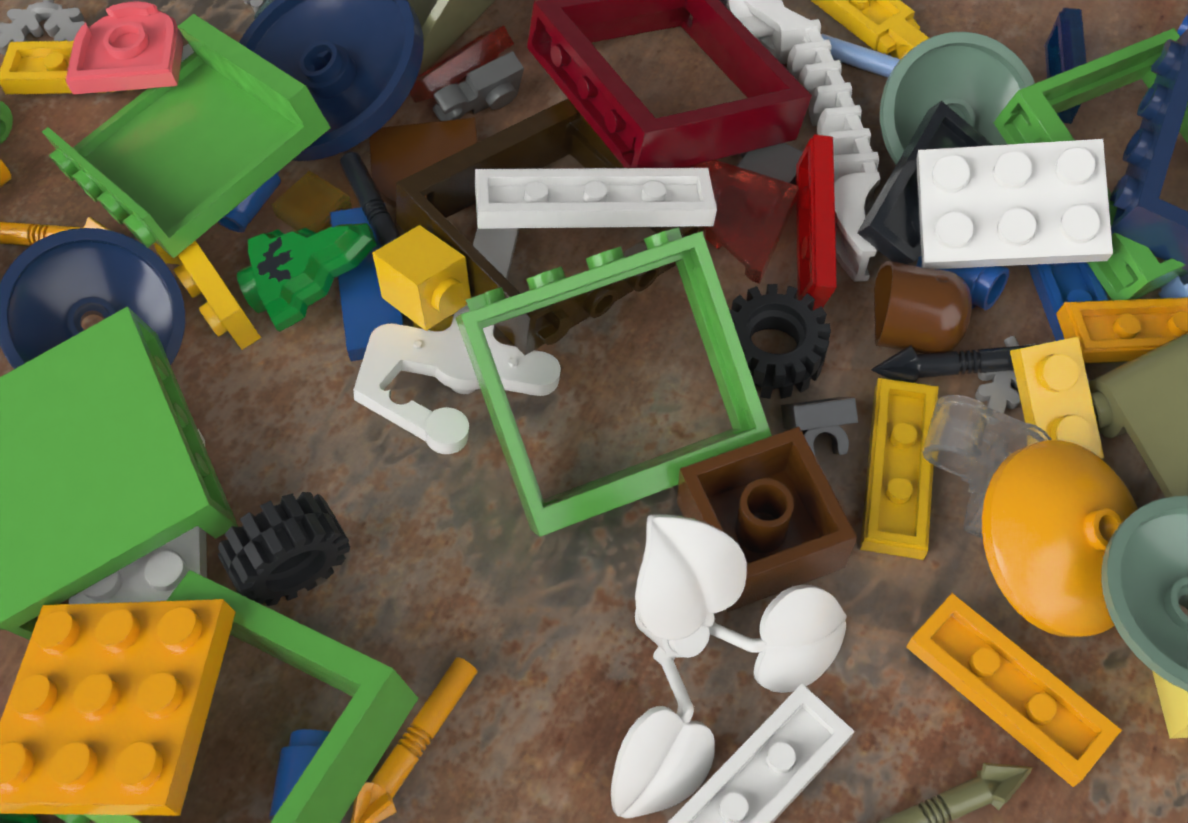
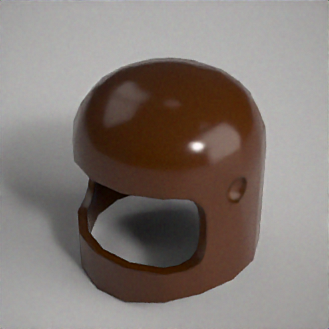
M888 260L884 262L876 275L874 287L876 346L903 350L912 345L917 353L923 354L949 352L954 349L966 333L972 312V297L964 279L946 270L921 268Z

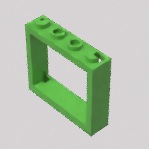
M1175 28L1020 89L1008 102L993 124L1008 145L1075 141L1057 113L1140 79L1143 80L1149 89L1154 84L1157 75L1151 72L1152 64L1161 56L1165 42L1168 39L1176 41L1180 35ZM1188 104L1179 131L1187 143ZM1107 188L1110 225L1112 226L1117 207L1114 206L1113 201L1109 200L1111 192ZM1115 232L1111 235L1113 254L1109 260L1087 262L1111 300L1138 299L1165 286L1177 276L1181 278L1188 274L1187 270L1182 269L1186 264L1173 258L1159 263L1148 247Z
M679 227L644 238L647 247L646 251L628 257L624 256L621 246L601 252L585 259L589 268L588 271L567 278L562 267L537 274L526 279L529 291L509 298L505 297L502 287L487 291L484 294L466 299L470 311L460 314L455 318L531 531L539 537L676 486L679 483L680 468L772 436L702 231L683 238ZM676 262L732 429L543 499L483 328Z
M189 570L166 601L224 599L236 611L230 635L353 697L270 822L340 823L419 698L393 668ZM54 814L67 823H90L91 820L96 823H142L130 815Z

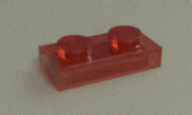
M502 25L480 34L418 75L409 93L414 102L417 103L433 98L436 104H438L434 98V94L437 91L452 84H460L459 80L467 76V73L499 58L501 52L514 44L505 26Z

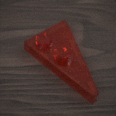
M716 159L682 167L708 168L717 212L714 225L704 226L705 238L718 250L721 247H725L745 266V275L752 282L760 284L796 203L799 186Z

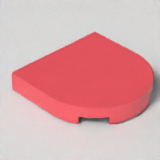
M134 1L112 5L106 8L108 15L99 19L90 27L85 23L74 38L66 83L73 95L178 86L183 53V38L175 19L159 11L156 5L152 3Z

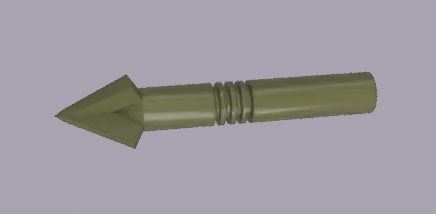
M983 763L982 770L977 771V777L938 794L937 797L933 796L931 800H925V803L920 802L918 805L911 806L876 823H948L988 804H992L997 810H1000L1029 776L1033 767Z

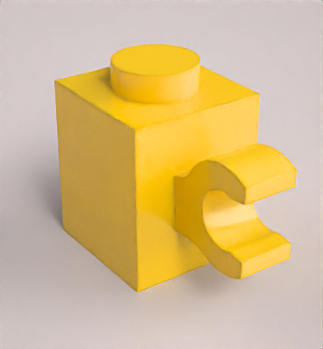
M421 225L372 252L382 298L411 319L414 328L424 329L425 331L430 329L436 332L448 329L453 321L452 314L466 306V299L471 298L465 256Z

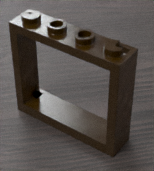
M567 98L396 182V223L405 233L421 225L464 255L471 298L500 287L503 288L505 297L509 298L521 293L446 219L476 203L475 169H542L569 154L586 169L624 167ZM704 226L679 227L682 238L701 231L703 232ZM649 227V228H650L651 230H653V231L655 232V234H657V233H660V232H663V231H668V230H671V229H674V228H677V227ZM643 240L623 253L625 257L646 251L647 247ZM676 262L497 323L495 326L524 355H527L544 344L552 345L558 342L567 334L570 328L590 316L592 318L600 317L612 307L614 302L632 291L640 292L645 290L659 275L676 266Z

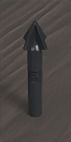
M349 152L343 155L340 159V165L380 246L383 247L401 235L360 154Z
M1039 344L978 349L977 352L974 349L971 353L970 350H966L965 353L962 350L959 351V354L957 351L917 354L912 345L871 370L892 380L916 383L918 378L959 375V372L961 374L966 372L971 374L972 371L973 373H978V370L979 373L1012 371L1014 368L1010 351Z

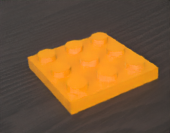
M224 599L43 605L0 720V814L180 816L236 611Z

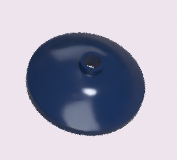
M79 228L61 231L37 241L24 250L4 274L0 283V347L12 368L16 369L84 331L81 324L85 317L98 315L106 319L128 306L158 334L169 363L172 365L184 336V300L179 285L167 265L158 255L139 241L118 232L98 228Z

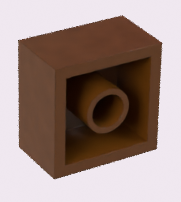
M800 427L680 468L677 504L682 515L708 523L730 536L740 546L746 559L747 576L744 590L739 599L726 609L727 612L846 567L857 536Z

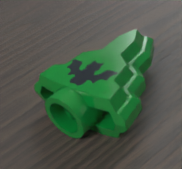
M367 223L339 224L318 233L302 228L284 234L279 229L249 238L248 254L251 265L237 272V281L241 292L255 312L263 313L267 311L276 330L281 332L306 317L308 307L328 294L334 278L356 268L370 254V251L377 245L373 231Z

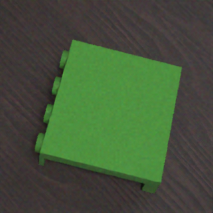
M195 14L177 26L194 51V53L181 62L178 86L148 88L73 148L49 127L42 131L56 149L49 157L71 181L75 180L93 201H99L119 224L122 225L124 223L131 233L147 248L157 243L173 258L331 128L306 85Z
M128 306L0 377V630H7L30 640L37 622L36 617L39 616L43 605H58L196 526L215 539L225 534L231 526H238L158 334Z

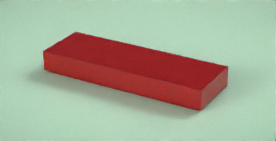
M816 134L809 139L796 165L797 294L800 301L807 293L815 299L813 310L821 306L824 307L837 288L833 137Z

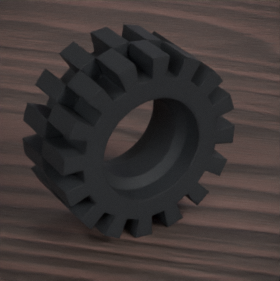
M767 284L765 295H761L757 286L748 289L746 300L741 295H738L732 302V309H729L754 385L762 387L760 397L771 399L773 389H779L781 399L788 398L792 395L794 385L802 393L809 388L811 379L817 380L821 373L822 365H824L831 333L830 323H825L827 314L821 306L813 310L815 299L807 293L800 301L796 299L798 288L791 286L787 287L786 295L777 294L778 284ZM775 329L793 337L797 346L789 353L772 354L756 347L751 337L758 331Z
M302 492L297 500L293 493L284 495L281 498L280 504L275 506L271 500L260 505L263 510L261 513L254 516L248 512L240 518L243 526H231L225 533L228 540L220 541L218 546L220 551L218 556L236 591L261 605L265 602L267 606L277 605L283 596H285L287 601L298 597L297 591L305 587L307 591L318 586L316 580L320 577L329 578L334 573L332 566L342 565L346 559L344 554L350 551L349 540L329 505L321 495L317 494L313 497L311 492Z

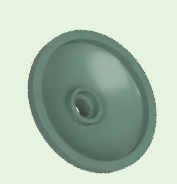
M972 32L944 33L931 37L915 46L902 57L890 73L880 103L881 132L885 146L894 163L897 165L927 111L941 101L993 145H1008L993 122L1018 90L1035 84L1028 68L1013 51L1002 43L985 35Z
M1173 496L1152 501L1142 506L1118 526L1106 546L1101 568V582L1110 617L1127 646L1147 667L1160 677L1188 691V616L1179 606L1182 605L1188 610V496Z

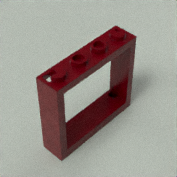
M720 0L534 1L527 49L624 168H682L797 140L812 95ZM681 26L747 98L655 118L592 43Z

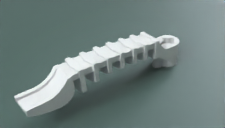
M720 0L781 64L787 63V70L812 95L808 106L812 126H817V135L833 137L836 258L854 282L868 281L867 265L869 258L875 257L876 248L857 232L873 206L874 192L881 180L879 172H877L879 156L878 152H872L870 147L871 133L869 128H863L861 123L862 110L860 105H854L851 97V83H845L842 78L840 60L834 61L831 55L832 45L830 40H824L820 34L821 23L819 19L809 20L784 7L782 0Z

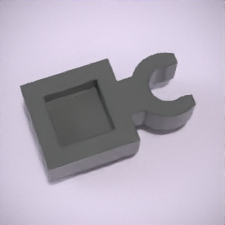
M513 51L467 73L466 81L446 86L434 94V98L438 104L434 105L432 109L440 121L460 119L470 110H472L473 114H476L488 107L491 110L500 109L508 105L517 96L524 68Z

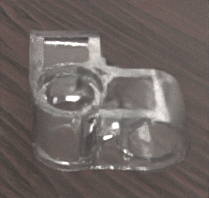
M948 395L939 398L935 404L922 453L929 463L962 477V481L970 483L968 492L971 494L964 519V530L983 539V503L988 485L997 468L1016 450L1052 439L1040 427L991 409L974 398Z

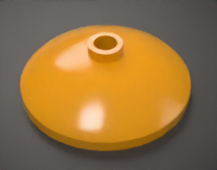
M1062 440L1041 441L1024 446L1009 455L995 471L985 494L982 511L983 544L995 581L1003 595L1021 616L1037 628L1050 634L1062 637H1085L1100 634L1115 626L1106 607L1101 582L1103 556L1106 546L1118 526L1138 508L1126 485L1106 462L1090 450L1072 442Z

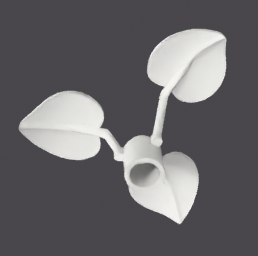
M666 514L648 516L646 548L636 585L635 622L639 630L658 645L653 657L663 667L677 700L678 710L676 714L673 710L664 706L650 708L636 720L626 734L618 752L611 784V804L614 813L618 817L634 818L662 811L681 803L702 785L711 769L715 754L714 736L711 730L702 722L690 721L694 713V707L674 663L675 658H690L698 655L706 647L710 635H713L746 651L759 652L754 666V678L761 686L773 692H793L801 684L808 686L817 680L830 667L841 648L846 632L845 619L847 615L833 595L814 585L802 584L792 586L782 591L765 609L760 621L761 638L744 636L717 624L713 614L732 606L744 590L747 563L740 546L721 530L697 519Z

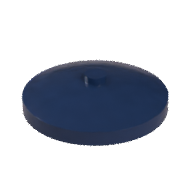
M274 0L248 27L239 43L306 85L331 127L292 161L319 160L347 151L372 136L401 107L415 84L420 71L424 50L422 26L408 0Z

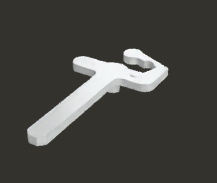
M477 228L473 246L507 279L520 228ZM468 305L454 313L451 326L444 331H425L424 329L398 324H384L377 327L370 335L354 386L355 401L426 441L432 450L441 454H453L465 447L469 436L467 417L461 411L449 407L439 408L432 412L412 400L406 404H396L391 401V389L384 390L400 371L436 377L441 383L459 394H470L480 389L455 319L460 314L470 311ZM495 325L483 328L504 390L544 396L552 393L557 388L561 367L554 356L536 350L524 355L517 347L501 344L494 338Z

